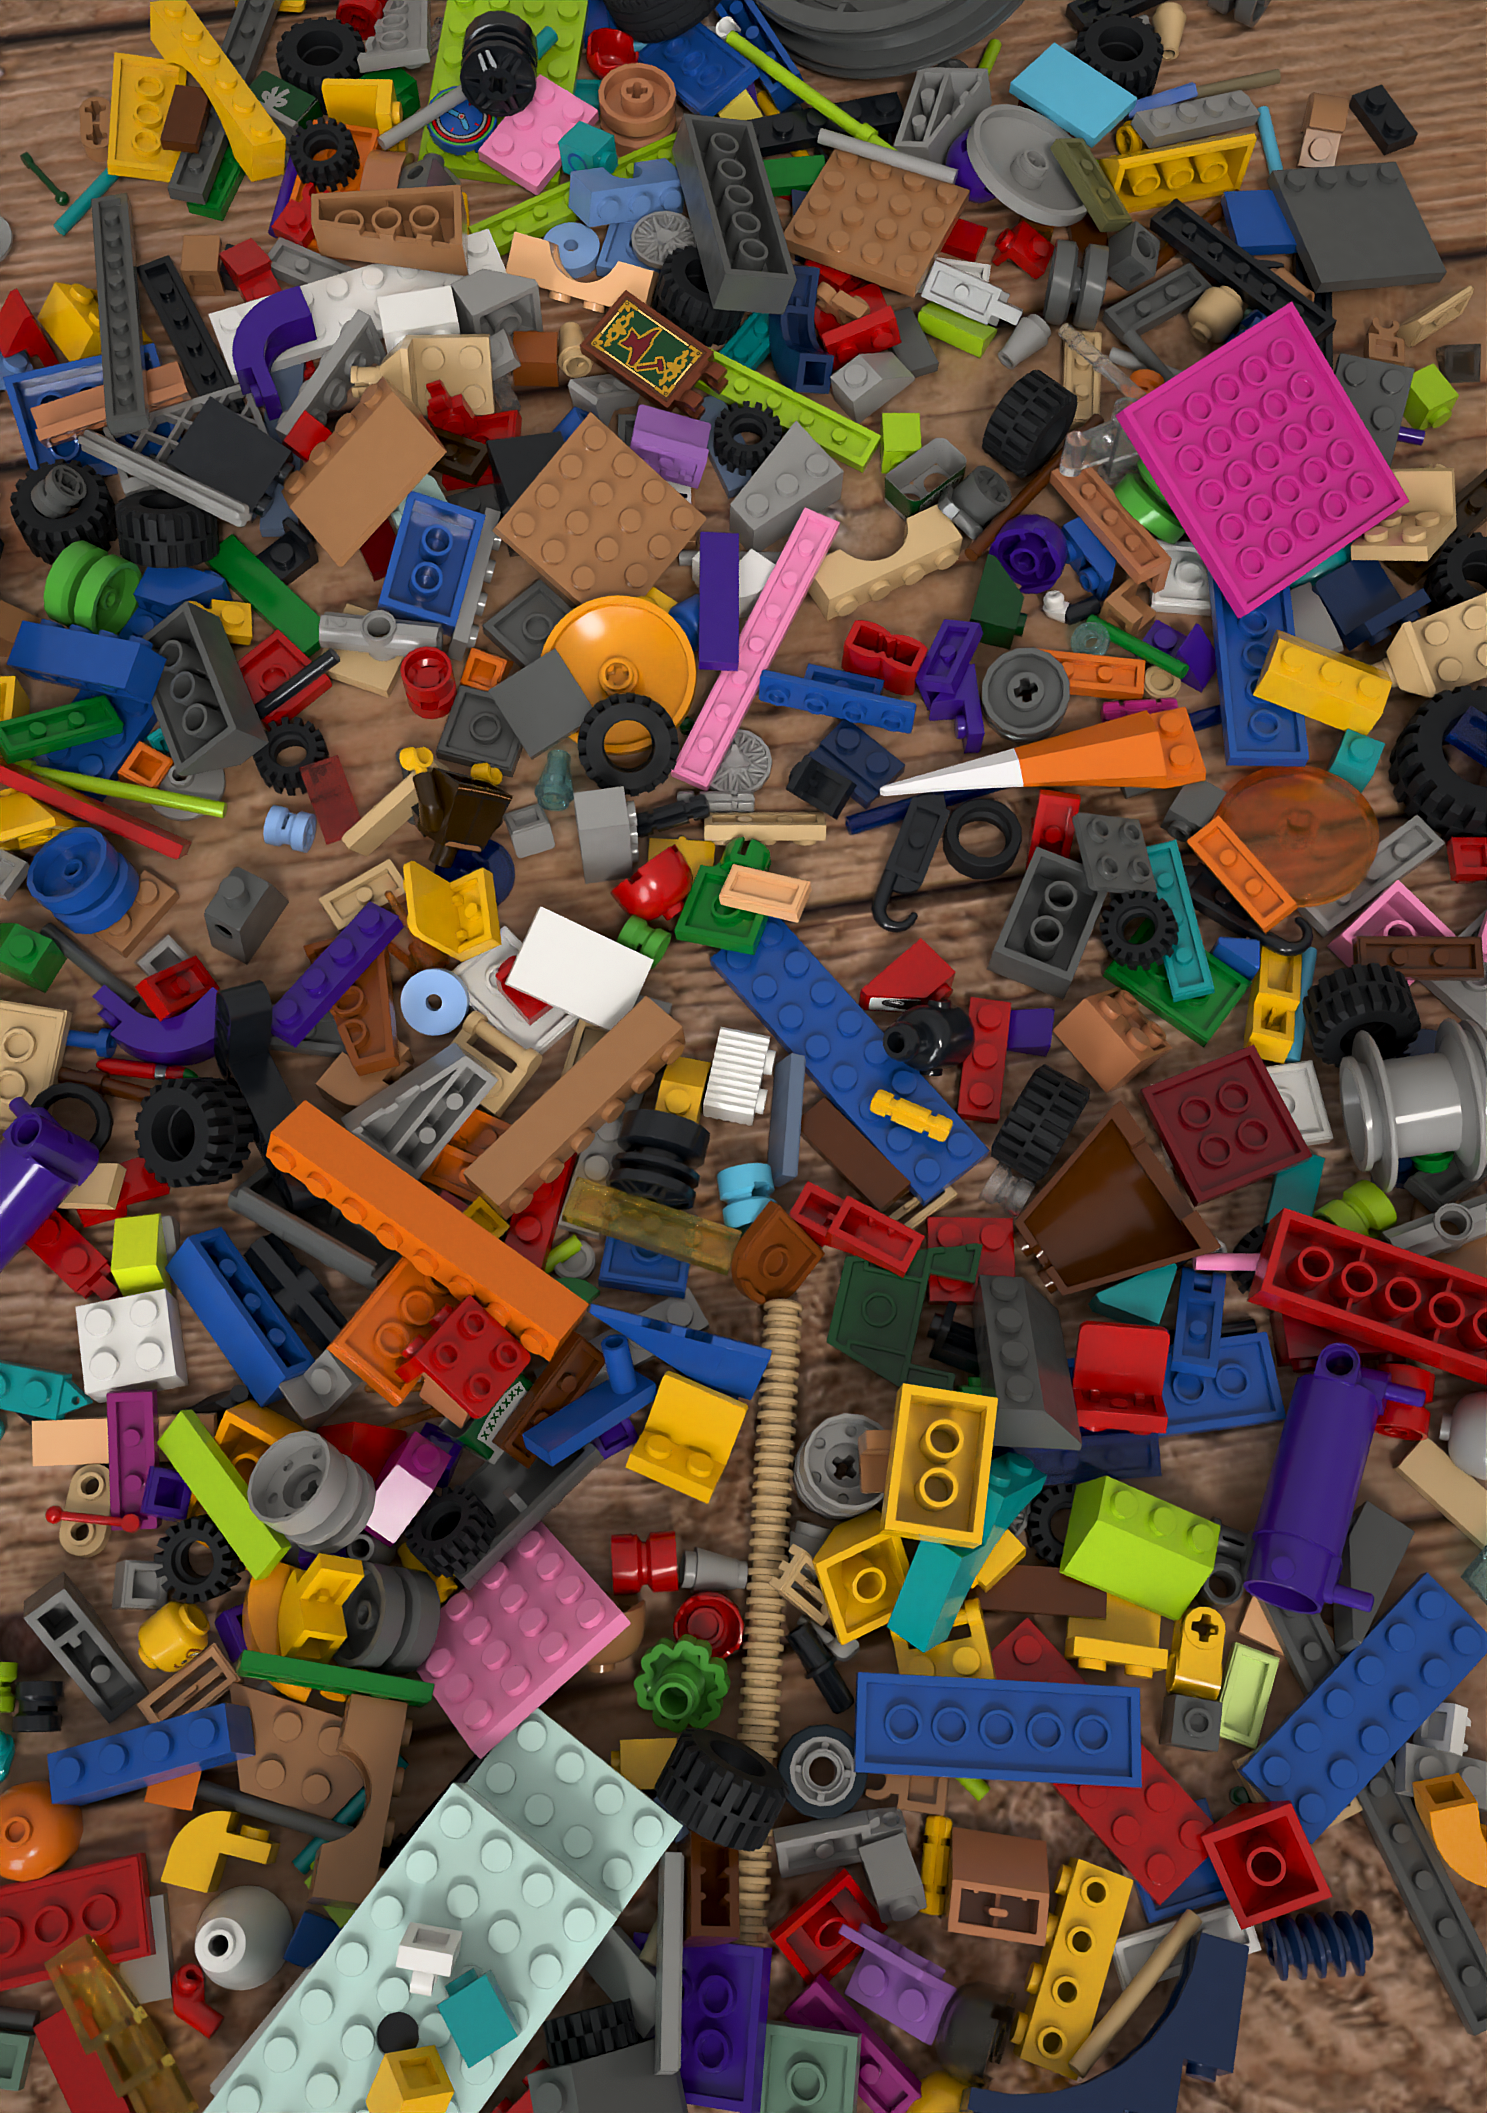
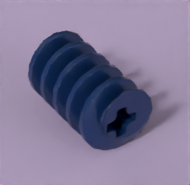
M1355 1910L1351 1916L1347 1911H1336L1333 1917L1327 1912H1317L1314 1919L1308 1913H1299L1295 1917V1921L1289 1914H1284L1277 1917L1276 1923L1273 1919L1262 1922L1265 1950L1270 1964L1275 1966L1281 1981H1287L1289 1965H1294L1297 1975L1301 1980L1307 1979L1308 1964H1313L1320 1979L1326 1978L1327 1963H1332L1338 1977H1345L1347 1962H1351L1357 1976H1364L1366 1961H1369L1373 1956L1374 1947L1371 1924L1363 1910Z

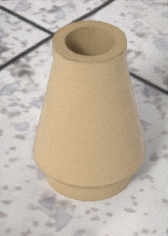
M1174 2L1161 4L1152 17L1154 33H1159L1161 44L1164 47L1163 61H1171L1178 57L1186 22V14L1183 12L1182 6Z
M574 322L565 323L559 330L558 365L567 376L581 378L591 371L594 362L581 353L580 344L585 340L581 327Z

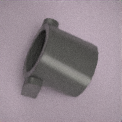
M977 466L955 489L948 485L942 491L938 508L958 528L975 540L991 521L1011 503L1012 496L1005 480L997 472L986 466Z

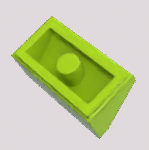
M933 301L922 307L918 313V322L923 332L978 358L982 357L998 330Z

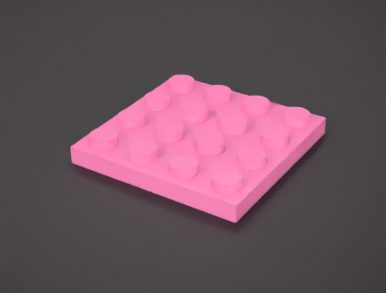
M541 1521L520 1540L521 1542L491 1568L470 1591L465 1587L459 1593L452 1596L440 1609V1623L436 1641L427 1659L416 1670L424 1682L434 1684L433 1696L470 1749L480 1759L631 1624L623 1612Z

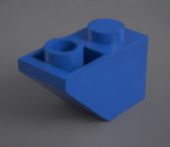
M1079 516L1064 524L1061 529L1065 535L1068 548L1066 564H1070L1077 573L1084 590L1091 592L1100 603L1106 599L1113 578L1116 559Z
M147 567L133 594L140 608L163 619L185 601L198 602L208 609L211 599L233 601L226 580L213 571L205 570L202 572L189 567Z

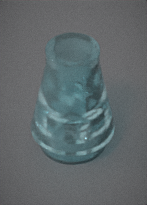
M552 750L548 753L546 764L534 791L538 804L549 811L565 810L574 799L570 766L571 756L566 751Z

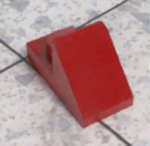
M252 238L219 253L222 263L245 303L282 291L271 271V259Z
M17 288L10 291L0 311V351L3 357L8 358L26 349L31 358L38 355L44 367L58 364L59 361L46 335Z
M1039 790L1035 816L1031 818L1026 870L1036 847L1069 859L1075 831L1072 817L1079 811L1081 801L1079 794Z
M196 955L143 979L135 986L146 1005L160 1022L189 1010L212 986L217 991L220 989Z

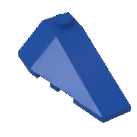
M587 1302L590 1304L587 1312L693 1381L736 1400L739 1397L748 1400L752 1399L771 1357L772 1350L755 1344Z

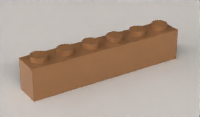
M645 996L463 1172L469 1187L505 1221L513 1213L518 1214L526 1209L533 1199V1193L544 1182L551 1183L563 1171L564 1163L575 1152L581 1153L589 1147L594 1140L595 1132L606 1122L608 1124L614 1122L623 1112L625 1103L635 1093L641 1094L646 1091L654 1081L655 1074L665 1064L671 1065L681 1056L686 1044L683 1026L649 997Z

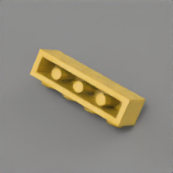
M1070 1857L1068 1866L1064 1864L1060 1866L1053 1892L1058 1894L1059 1897L1054 1914L1048 1912L1045 1946L1040 1962L1033 1961L1031 1963L1025 1981L1024 1991L1030 1993L1024 2013L1017 2012L1011 2027L1009 2040L1015 2043L1013 2053L1020 2059L1077 2081L1078 2075L1071 2070L1068 2062L1090 2035L1134 1880Z

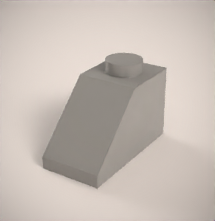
M892 352L859 354L830 376L834 400L854 422L859 424L915 381V377Z

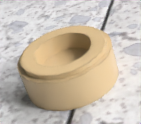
M1155 665L1149 667L1145 671L1144 699H1155L1156 702H1160V698H1176L1181 686V679Z

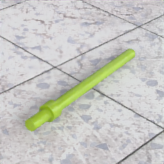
M732 30L727 35V44L851 136L898 151L880 138L878 131L868 123L861 124L737 32Z
M28 759L14 763L71 789L219 818H225L227 812V803L38 766L36 761Z

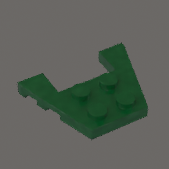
M972 1243L963 1246H943L918 1250L904 1278L860 1257L846 1256L827 1344L899 1388L905 1383L952 1391L956 1374L911 1364L929 1276L932 1275L975 1285L983 1244Z

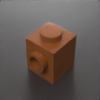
M513 331V345L521 363L520 367L513 370L514 385L559 387L558 332Z

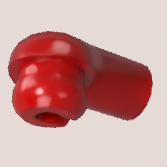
M195 1963L182 1965L175 1972L172 1979L173 2011L178 2018L210 2040L225 2017L205 2003V1979L202 1968Z

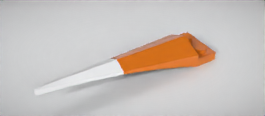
M1185 706L1151 714L1147 710L884 785L880 788V795L893 796L952 790L1037 786H1109L1167 789L1205 781L1206 768Z

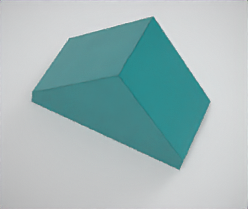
M1174 1263L1144 1272L1095 1294L1088 1305L1092 1312L1121 1323L1158 1326L1177 1271V1265Z

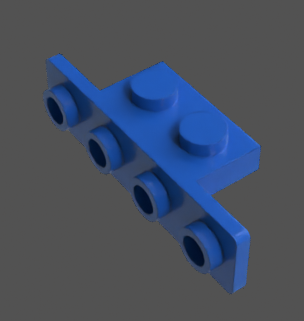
M809 663L804 678L769 670H762L760 675L759 700L776 706H786L808 711L812 714L846 719L852 723L880 727L892 732L907 734L912 732L917 706L913 702L882 696L884 680Z

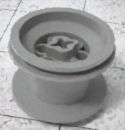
M1446 1018L1441 1022L1437 1030L1435 1053L1382 1060L1373 1037L1364 1030L1359 1031L1353 1041L1352 1056L1342 1058L1339 1073L1344 1127L1349 1148L1357 1168L1361 1172L1370 1171L1374 1182L1384 1193L1391 1192L1396 1185L1399 1158L1454 1151L1453 1159L1459 1171L1466 1179L1472 1182L1477 1181L1482 1174L1487 1175V1040L1480 1026L1470 1019L1457 1023L1454 1019Z

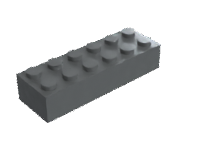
M683 113L672 152L713 309L783 315L797 279L753 123L746 120Z

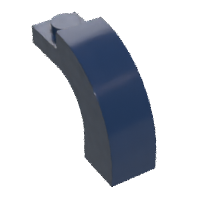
M793 264L797 281L783 315L769 314V343L773 365L780 381L792 391L829 394L834 355L820 348L814 327L820 268Z

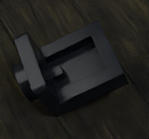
M805 755L802 761L792 768L786 790L837 820L857 785L820 764L810 756Z
M949 1300L944 1314L941 1315L935 1312L926 1336L934 1340L929 1358L979 1376L974 1328L953 1321L957 1303Z

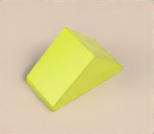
M161 1212L116 1218L114 1223L111 1272L123 1297L160 1289H166L172 1295L170 1275L165 1269L168 1260Z

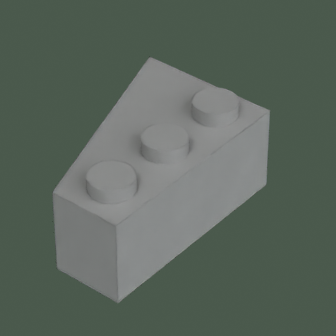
M929 67L918 70L893 147L899 152L945 165L946 154L953 141L963 131L972 126L978 115L992 104L988 68Z
M795 421L730 504L729 531L731 533H739V542L747 551L752 548L755 551L761 552L794 529L805 507L819 513L841 498L844 471L807 431Z
M624 786L573 793L585 884L630 878L633 875L632 863L640 862L635 804L634 801L626 802Z
M454 1042L341 1117V1120L349 1132L418 1181L497 1083L498 1079L485 1064Z

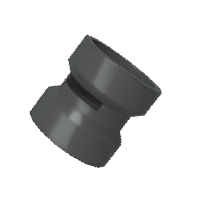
M57 465L47 474L45 479L39 481L33 487L31 500L37 510L50 519H61L70 511L72 506L79 503L87 493L86 484L79 473L71 467Z

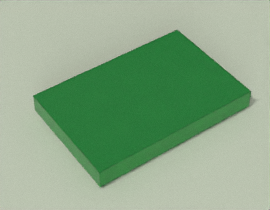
M1146 918L1128 942L1142 944L1150 940L1155 932L1154 922ZM1206 950L1205 953L1215 993L1173 1002L1164 963L1157 966L1156 962L1150 964L1151 969L1145 971L1142 966H1137V971L1129 970L1127 964H1124L1123 967L1120 966L1114 959L1103 974L1105 979L1122 990L1128 991L1139 1003L1203 1048L1252 984L1251 981Z

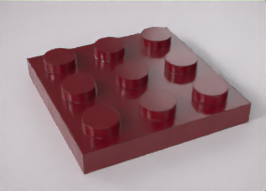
M1254 1044L1145 1087L1138 1093V1097L1194 1208L1307 1162L1312 1157Z

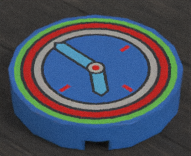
M452 86L440 91L429 104L458 86ZM465 100L427 124V129L435 145L444 152L458 156L466 155V152L473 150L477 153L479 148L497 128L498 122L497 117L480 112L468 100Z

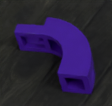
M300 285L272 294L256 304L240 322L233 340L232 357L242 395L251 393L256 407L264 406L269 421L278 419L283 413L278 392L270 375L274 361L281 353L291 347L317 340L312 314Z
M105 985L92 996L101 1008L97 1015L109 1027L114 1029L110 1035L121 1049L139 1060L166 1066H186L215 1057L214 1027L216 993L218 991L213 986L189 1010L161 1022L157 1018L147 1017L138 1013Z

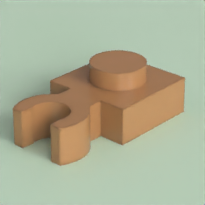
M821 282L817 288L816 297L820 300L816 303V306L827 314H833L840 325H845L870 314L871 309L869 305L859 296L855 295L852 297L842 290L837 293L833 287L825 282Z
M1378 317L1373 318L1363 344L1364 358L1404 366V339L1396 337L1400 327L1398 321L1393 320L1390 328L1387 329L1380 326Z
M884 1774L886 1783L882 1789H866L865 1795L878 1801L886 1800L892 1794L898 1795L897 1809L946 1817L950 1778Z

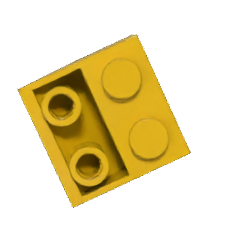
M55 282L37 320L69 362L102 355L97 290L86 288L77 283L69 285ZM142 329L143 345L153 343Z

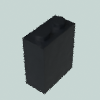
M211 396L167 461L170 468L248 505L249 512L252 513V519L249 521L253 523L257 515L263 518L274 502V498L270 495L278 483L284 486L290 474L295 470V466L291 464L294 460L291 450Z

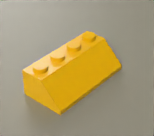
M1231 133L1127 154L1112 155L1101 158L1099 166L1127 212L1133 213L1167 206L1176 198L1184 203L1220 196L1225 191L1240 190L1257 138L1255 133Z

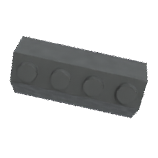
M186 601L142 637L153 644V651L167 659L151 704L178 775L189 776L241 765L269 743L219 616Z
M979 1275L971 1313L982 1396L998 1398L993 1446L1081 1450L1082 1440L1059 1311L1023 1277Z

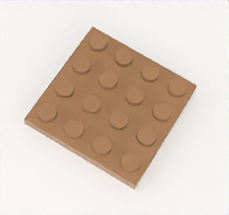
M834 149L784 231L789 252L915 298L967 205L970 190Z
M590 412L492 531L575 605L580 606L585 602L605 596H645L707 518Z

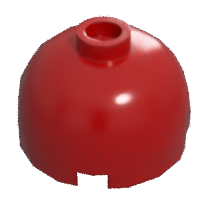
M674 844L640 867L629 880L626 878L610 894L630 916L636 915L646 921H651L663 915L666 921H669L683 910L685 904L682 900L691 891L693 883L691 867L685 856Z

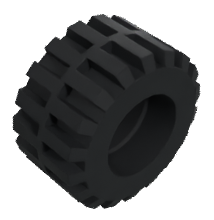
M1110 13L1105 18L1101 16L1094 18L1093 23L1088 22L1085 24L1083 30L1079 33L1074 56L1136 96L1137 100L1151 96L1155 88L1164 52L1159 33H1153L1154 27L1150 24L1142 23L1143 19L1128 17L1129 14L1121 13V16H1116L1114 13Z
M319 17L317 20L305 19L302 24L296 23L292 25L291 31H285L281 36L282 41L277 43L276 58L281 79L316 97L305 113L318 100L322 115H328L321 90L324 79H359L365 74L360 73L357 61L360 53H366L362 37L358 31H354L353 26L348 23L342 24L340 19L333 18L332 20H327L326 17Z
M692 245L685 246L684 250L677 248L673 250L672 255L668 254L665 258L652 297V309L707 347H711L713 343L717 346L725 344V341H729L739 329L745 312L713 309L697 248Z
M1032 370L1008 390L995 408L984 433L982 449L1018 477L1024 478L1029 476L1046 463L1065 438L1075 417L1078 405L1077 396L1041 370Z
M56 459L55 464L49 465L46 461L39 464L41 468L35 471L31 468L25 473L27 476L25 480H18L15 485L18 491L11 493L10 500L13 504L10 506L11 514L27 546L37 558L42 557L45 563L52 565L60 553L73 542L84 540L108 552L111 548L109 541H116L118 532L116 530L115 504L104 479L100 474H96L91 466L86 465L83 467L81 462L72 460L68 464L64 459ZM66 465L78 472L83 478L87 493L79 503L71 507L78 508L76 512L65 518L50 519L41 514L31 500V491L39 481L46 478L47 474L55 466Z
M162 489L138 492L122 498L115 504L120 555L125 560L152 568H183L209 561L219 554L217 516Z
M1481 532L1472 533L1470 538L1465 534L1457 537L1456 541H1451L1447 544L1439 555L1423 584V588L1431 600L1426 604L1430 606L1427 610L1429 616L1484 594V592L1471 587L1466 580L1477 582L1487 590V537H1483Z
M626 692L623 694L616 693L604 700H600L586 714L580 727L577 748L581 765H583L590 780L595 781L599 788L624 786L625 795L634 797L639 796L640 793L646 791L649 793L655 790L657 785L663 784L669 778V773L671 770H674L677 763L679 742L676 726L669 714L659 703L645 695ZM633 720L639 722L651 735V753L647 760L637 767L623 768L617 766L608 758L605 752V736L608 730L620 721Z
M1360 963L1346 969H1337L1333 974L1325 975L1319 979L1318 985L1311 986L1307 991L1308 996L1303 999L1302 1010L1314 1052L1318 1058H1322V1062L1328 1065L1334 1064L1337 1068H1340L1343 1057L1352 1056L1354 1038L1361 1030L1368 1032L1373 1037L1382 1060L1394 1059L1398 1053L1405 1052L1410 1048L1409 1044L1416 1041L1418 1037L1417 1032L1421 1030L1420 1018L1408 982L1400 971L1395 972L1394 967L1389 965L1380 967L1379 963H1369L1368 965H1361Z
M1046 1064L1037 1068L997 1134L991 1147V1157L1035 1182L1044 1178L1089 1101L1090 1089Z
M213 1077L167 1079L162 1081V1085L152 1087L150 1089V1096H144L140 1103L143 1110L142 1112H137L135 1122L139 1123L138 1131H135V1140H139L140 1145L137 1151L139 1157L145 1159L144 1167L148 1173H155V1180L160 1183H168V1187L174 1188L219 1184V1182H226L232 1179V1174L239 1173L244 1167L242 1160H248L251 1151L248 1148V1144L253 1142L254 1133L250 1132V1124H253L252 1114L247 1115L246 1108L248 1104L245 1098H238L239 1090L234 1085H227L226 1080Z
M688 1728L682 1732L655 1784V1791L659 1800L682 1824L716 1844L744 1851L759 1850L763 1846L790 1793L788 1790L789 1786L783 1776L759 1753L729 1736L699 1728Z

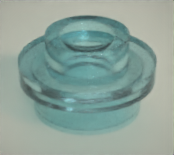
M1085 622L1079 625L1071 637V647L1074 653L1103 656L1110 645V635L1107 629L1097 622ZM1097 638V643L1090 648L1085 647L1088 639Z

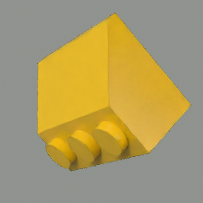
M1277 629L1270 644L1253 696L1345 732L1347 729L1367 736L1383 714L1393 682L1386 671Z

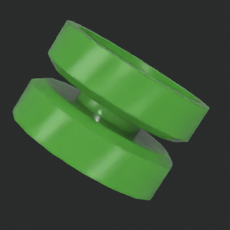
M1140 458L1137 461L1140 474L1128 472L1113 489L1115 496L1131 516L1148 531L1167 543L1175 544L1185 533V530Z
M84 540L73 542L60 553L52 565L45 584L43 595L44 609L49 619L64 626L70 627L71 624L84 627L97 635L100 630L119 635L138 608V603L133 594L142 578V574L138 565L114 554L109 555L107 551Z

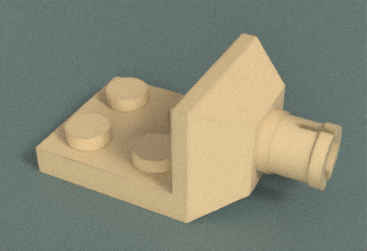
M490 334L406 335L384 357L380 365L376 367L351 366V383H355V386H352L354 398H361L368 386L376 384L384 377L412 401L423 416H428V399L432 397L426 388V384L440 379L450 397L462 394L475 415L495 413Z
M1429 464L1425 468L1391 469L1409 502L1359 536L1351 544V560L1428 561L1457 527L1454 468H1446L1441 464H1436L1435 468H1433V464Z
M1487 593L1411 623V621L1403 623L1386 651L1388 657L1371 666L1388 672L1393 682L1391 688L1399 686L1402 691L1427 699H1432L1435 694L1443 690L1453 691L1455 687L1466 686L1487 678Z

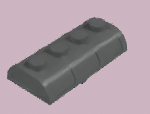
M266 1165L229 1194V1209L267 1229L278 1238L291 1243L320 1260L326 1266L337 1270L366 1287L371 1292L402 1256L396 1250H390L383 1246L374 1234L360 1224H354L347 1220L341 1210L330 1202L294 1214L290 1213Z
M589 1442L553 1467L537 1457L529 1469L506 1452H503L495 1465L486 1461L461 1485L464 1489L467 1487L471 1489L491 1511L492 1517L496 1520V1527L492 1528L496 1533L494 1540L486 1541L490 1546L486 1554L479 1552L476 1557L480 1561L475 1566L468 1562L466 1564V1572L459 1574L454 1569L453 1574L469 1591L511 1549L521 1542L520 1540L553 1508L559 1505L568 1493L604 1461L597 1448ZM456 1526L453 1527V1528L445 1535V1537H446L447 1535H449V1534L456 1528Z

